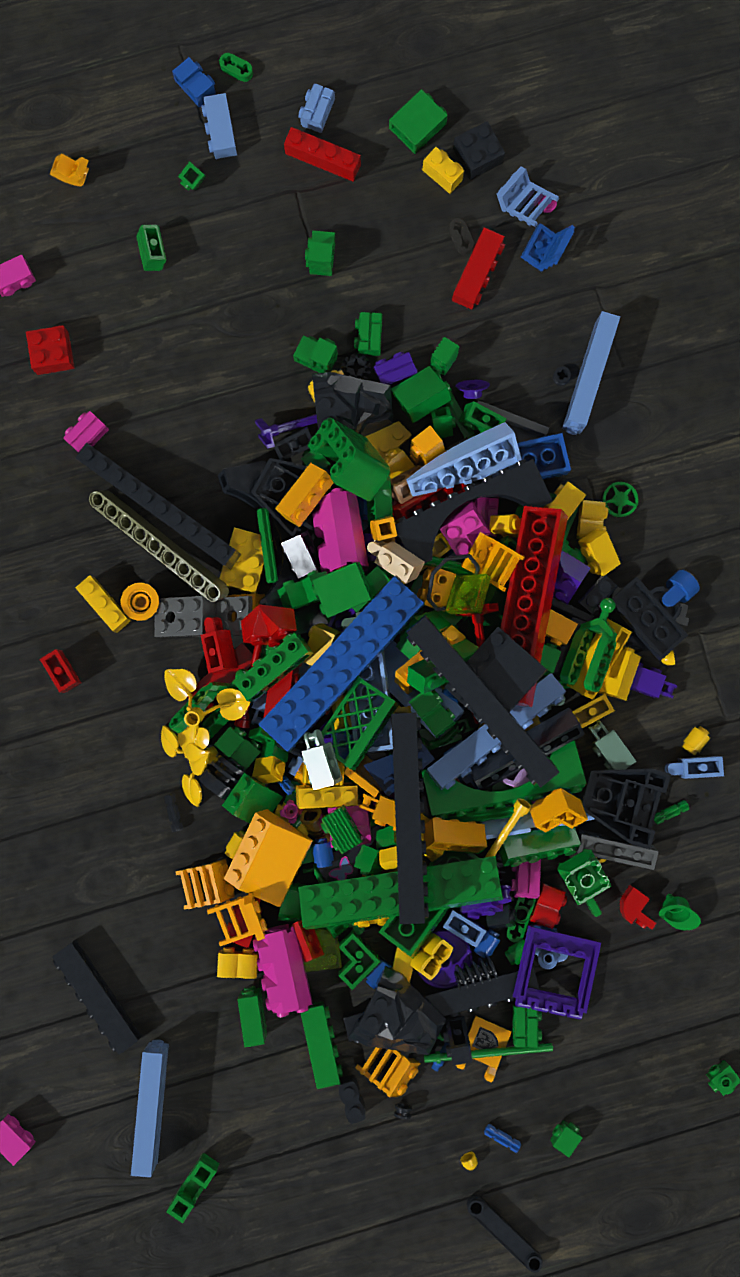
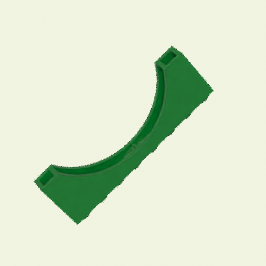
M575 741L551 753L550 760L556 765L560 773L541 788L537 783L533 785L529 781L510 790L490 792L473 789L456 781L457 783L450 789L444 788L440 790L426 772L427 769L421 771V779H423L430 818L440 817L442 820H447L449 816L455 815L456 818H459L473 811L476 814L487 811V808L502 809L506 807V804L513 803L514 805L518 798L524 800L532 799L535 802L538 799L544 798V796H548L553 790L560 788L567 792L570 791L571 794L581 792L586 785V780Z

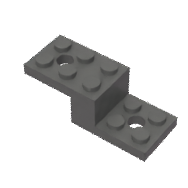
M204 596L160 598L159 607L155 613V637H201L200 635L206 633L204 621L207 617H219L222 621L223 630H230L231 636H242L241 620L252 611V596L226 597L214 602L207 600ZM235 611L237 614V618L233 622L231 619V615ZM172 613L175 614V620L173 622H171L170 616Z

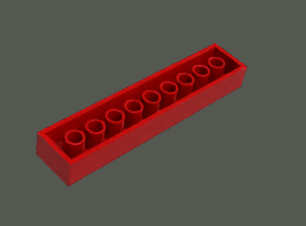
M524 506L515 551L524 556V559L518 561L510 577L501 629L541 663L568 516L562 509ZM537 682L517 705L533 706Z

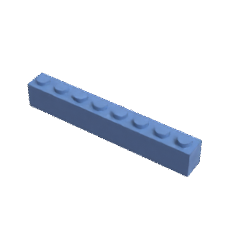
M550 673L537 683L533 706L516 705L510 713L524 729H527L534 723L532 719L536 716L541 718L549 711L548 707L554 704L556 706L563 701V695L566 690ZM486 724L427 768L426 772L440 790L444 788L450 789L457 783L455 779L460 775L464 778L472 771L471 767L477 763L479 766L488 759L486 757L487 754L491 751L496 753L501 749V741L490 736L487 732L488 726Z

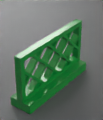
M358 677L321 732L323 739L326 735L332 734L334 742L332 747L335 748L336 759L349 769L355 771L391 718V714L399 706V703ZM360 683L366 686L368 695L357 697L356 689ZM380 695L385 699L381 706L373 708L371 697ZM368 698L370 709L360 711L358 700ZM355 701L356 712L346 714L345 705L347 702ZM371 712L372 720L370 723L362 724L360 714ZM357 715L359 725L348 727L347 717ZM344 718V729L335 730L334 722L336 719ZM359 728L360 738L351 741L349 730ZM346 731L348 742L337 744L336 733ZM348 745L350 753L344 759L339 756L338 747Z

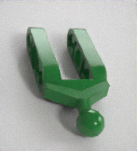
M604 598L601 601L600 608L602 611L599 618L581 624L580 629L575 633L560 674L562 683L574 685L577 682L592 641L593 633L602 636L598 641L586 674L584 687L592 692H598L601 689L616 648L617 633L607 622L609 613L614 611L616 607L615 601L612 598Z
M239 669L235 674V679L230 684L210 682L207 686L202 687L193 696L192 708L199 707L204 710L223 689H236L237 686L234 682L238 679V675L247 669ZM188 702L173 716L169 723V727L176 733H181L188 727L184 721V716L188 712ZM218 708L199 727L206 728L211 739L229 720L221 715L220 708Z

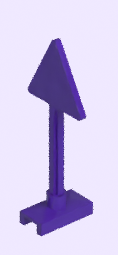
M317 415L270 426L262 418L257 419L255 424L261 430V434H258V437L267 449L275 447L274 436L317 423Z

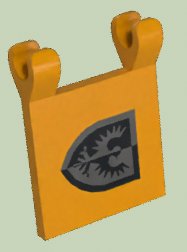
M475 1016L468 1033L471 1050L506 1047L511 1035L510 1030L478 1016ZM502 1056L473 1058L489 1065L484 1078L489 1082H493ZM461 1064V1065H456V1066H457V1068L463 1070V1069L465 1068V1065H466V1064Z

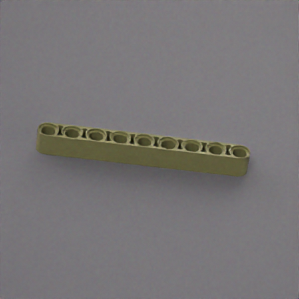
M101 490L90 494L89 502L94 509L207 600L214 602L228 596V586L112 492ZM201 576H202V578H203V580H204V583H202L201 580H200V577H201Z

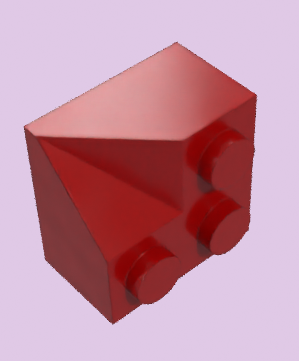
M259 604L241 620L243 643H251L254 646H279L285 636L290 633L293 634L297 630L294 609Z

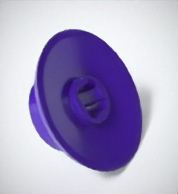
M466 380L457 383L456 388L463 391L464 398L477 399L482 397V390L487 389L490 384L483 380Z

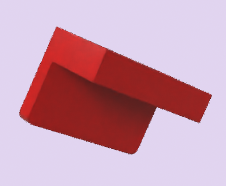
M302 920L293 923L292 925L299 940L304 961L307 963L324 955L315 930L303 928Z

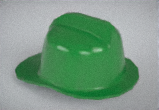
M667 894L663 907L659 911V916L679 930H693L699 927L701 919L690 908L688 901L683 897Z

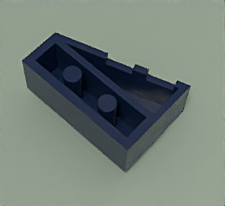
M422 743V750L418 751V759L422 758V765L425 768L435 759ZM393 754L363 765L385 794L390 796L394 792Z

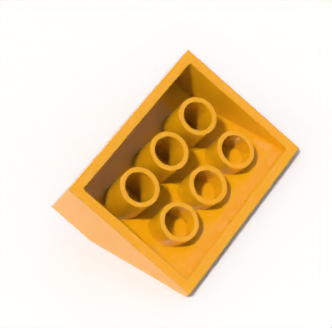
M268 809L256 812L224 880L240 891L247 894L253 893L254 897L280 907L313 840Z

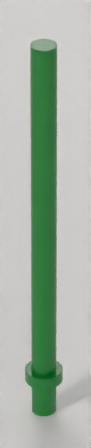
M552 1043L538 1044V1047L513 1046L471 1050L472 1058L549 1052L553 1051ZM435 1051V1054L424 1055L425 1063L436 1062V1064H440L441 1061L452 1060L451 1057L447 1058V1053H440V1051Z

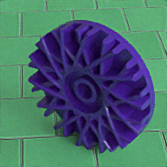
M435 929L432 933L449 943L453 947V951L450 957L441 964L440 971L432 980L427 979L419 972L418 974L424 982L432 987L439 989L452 988L457 986L454 975L455 965L458 964L462 969V963L466 962L470 967V961L473 960L472 951L466 941L447 929Z

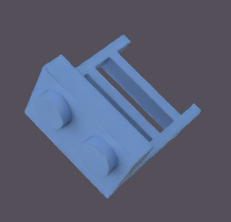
M521 166L497 193L503 212L507 211L512 217L516 216L520 221H525L527 225L534 227L537 225L535 220L552 200L556 202L559 200V196L530 182L527 169ZM537 191L535 196L528 202V204L522 209V211L518 212L522 208V206L528 201V199L534 194V192ZM545 195L546 197L544 198V200H543V201L538 205V207L531 213V215H530L529 217H527V215L530 213V211L536 206V204H537V203L543 198V196Z

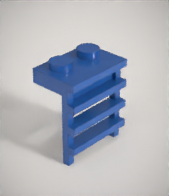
M541 223L538 224L521 258L541 272L544 268L548 269L549 266L556 265L568 245L575 227L571 225L555 234Z

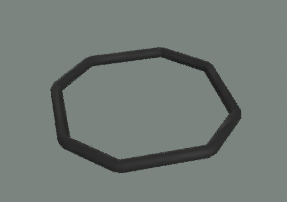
M464 554L446 557L431 572L426 598L436 611L460 608L475 593L480 566L473 556ZM469 558L476 567L471 592L459 604L437 607L430 598L435 574L449 560Z

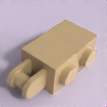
M375 540L367 546L368 551L377 557L374 563L406 584L418 577L425 563L394 541L385 543L382 540Z

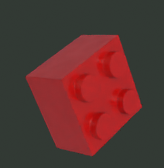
M64 326L26 332L31 369L37 375L75 369L69 332Z

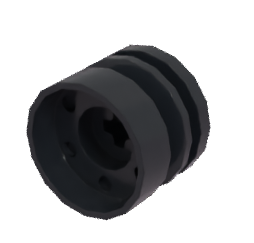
M218 752L216 758L222 763L220 764L212 760L211 764L217 770L214 772L206 769L199 778V781L217 796L226 800L234 789L235 783L237 784L240 780V776L242 777L244 773L249 776L251 775L245 770V767L237 763L233 758Z

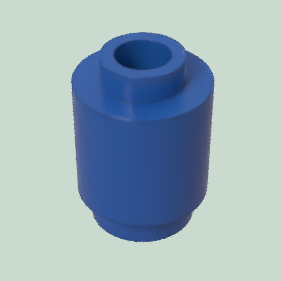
M327 838L315 839L316 843L312 844L314 863L317 864V868L332 866L334 857L331 842L327 841Z
M489 928L488 931L486 930L477 948L475 947L473 951L483 958L487 955L491 956L500 942L499 934Z

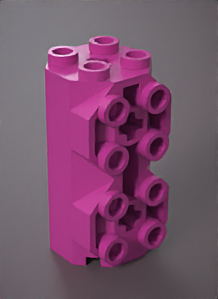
M335 488L331 493L324 495L319 501L318 506L311 512L315 535L324 540L317 547L320 569L322 572L326 571L329 574L352 563L360 562L364 573H367L369 564L357 495L349 491H343L342 488Z
M289 924L267 928L265 939L257 941L255 936V940H253L254 950L259 953V959H257L259 971H264L265 974L263 979H261L263 991H267V999H265L267 1010L277 1013V1017H285L289 1015V1012L297 1011V1013L306 1012L309 1010L308 1006L312 1005V997L300 943L294 927L291 925V928H289Z

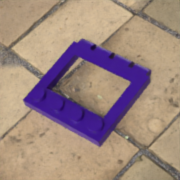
M528 926L513 997L516 998L515 1005L527 1009L531 1007L532 1010L546 1013L549 1011L551 1014L560 1016L567 1015V1017L581 1020L583 1013H587L601 943ZM536 948L585 959L577 998L528 988Z

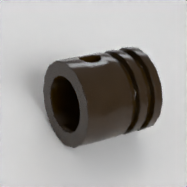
M307 808L300 815L301 823L313 838H321L326 835L321 827V819L325 816L321 808Z

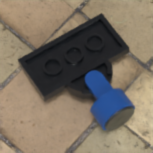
M685 570L677 571L666 582L667 588L661 586L651 591L645 587L638 577H635L612 598L616 604L614 610L659 661L688 636L675 620L682 610L680 602H688L699 591L700 587L697 579Z

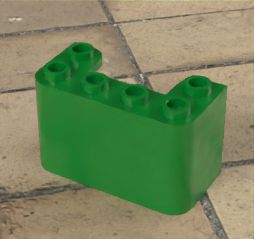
M332 418L322 422L320 429L307 445L314 453H320L336 462L330 470V477L336 485L369 502L390 474L389 465L366 437Z

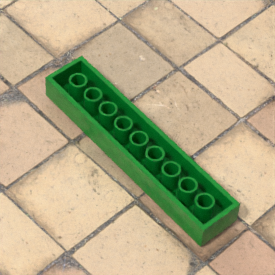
M495 856L427 867V875L423 876V882L428 884V897H424V903H428L429 911L503 900ZM398 871L298 887L302 925L307 930L399 916Z

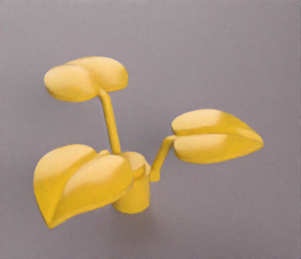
M185 669L165 670V683L170 695L178 701H184L189 696L188 712L184 716V721L188 727L183 732L178 733L179 744L185 758H187V744L195 743L202 749H205L209 744V731L204 727H199V723L204 719V716L220 708V713L225 719L234 721L241 718L251 704L250 701L245 699L240 690L226 688L216 696L218 705L206 711L199 707L192 708L193 695L191 692L197 688V680L194 674Z
M163 725L161 742L164 751L170 757H175L177 753L183 754V750L178 748L179 740L176 734L169 727ZM189 743L186 746V756L192 773L190 776L188 774L183 775L182 788L187 799L194 806L199 807L202 800V790L194 776L201 775L207 764H210L212 760L218 761L216 758L218 751L213 746L202 749L195 743Z

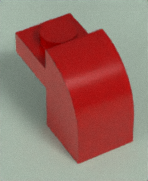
M629 885L620 899V912L630 924L635 921L644 929L646 927L653 929L657 923L641 912L650 899L631 885Z

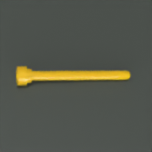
M522 798L517 799L514 804V813L484 858L495 856L519 818L528 814L532 807L526 800Z

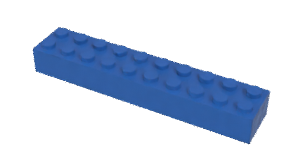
M394 576L258 725L287 752H290L302 740L304 734L313 728L423 608L424 602Z

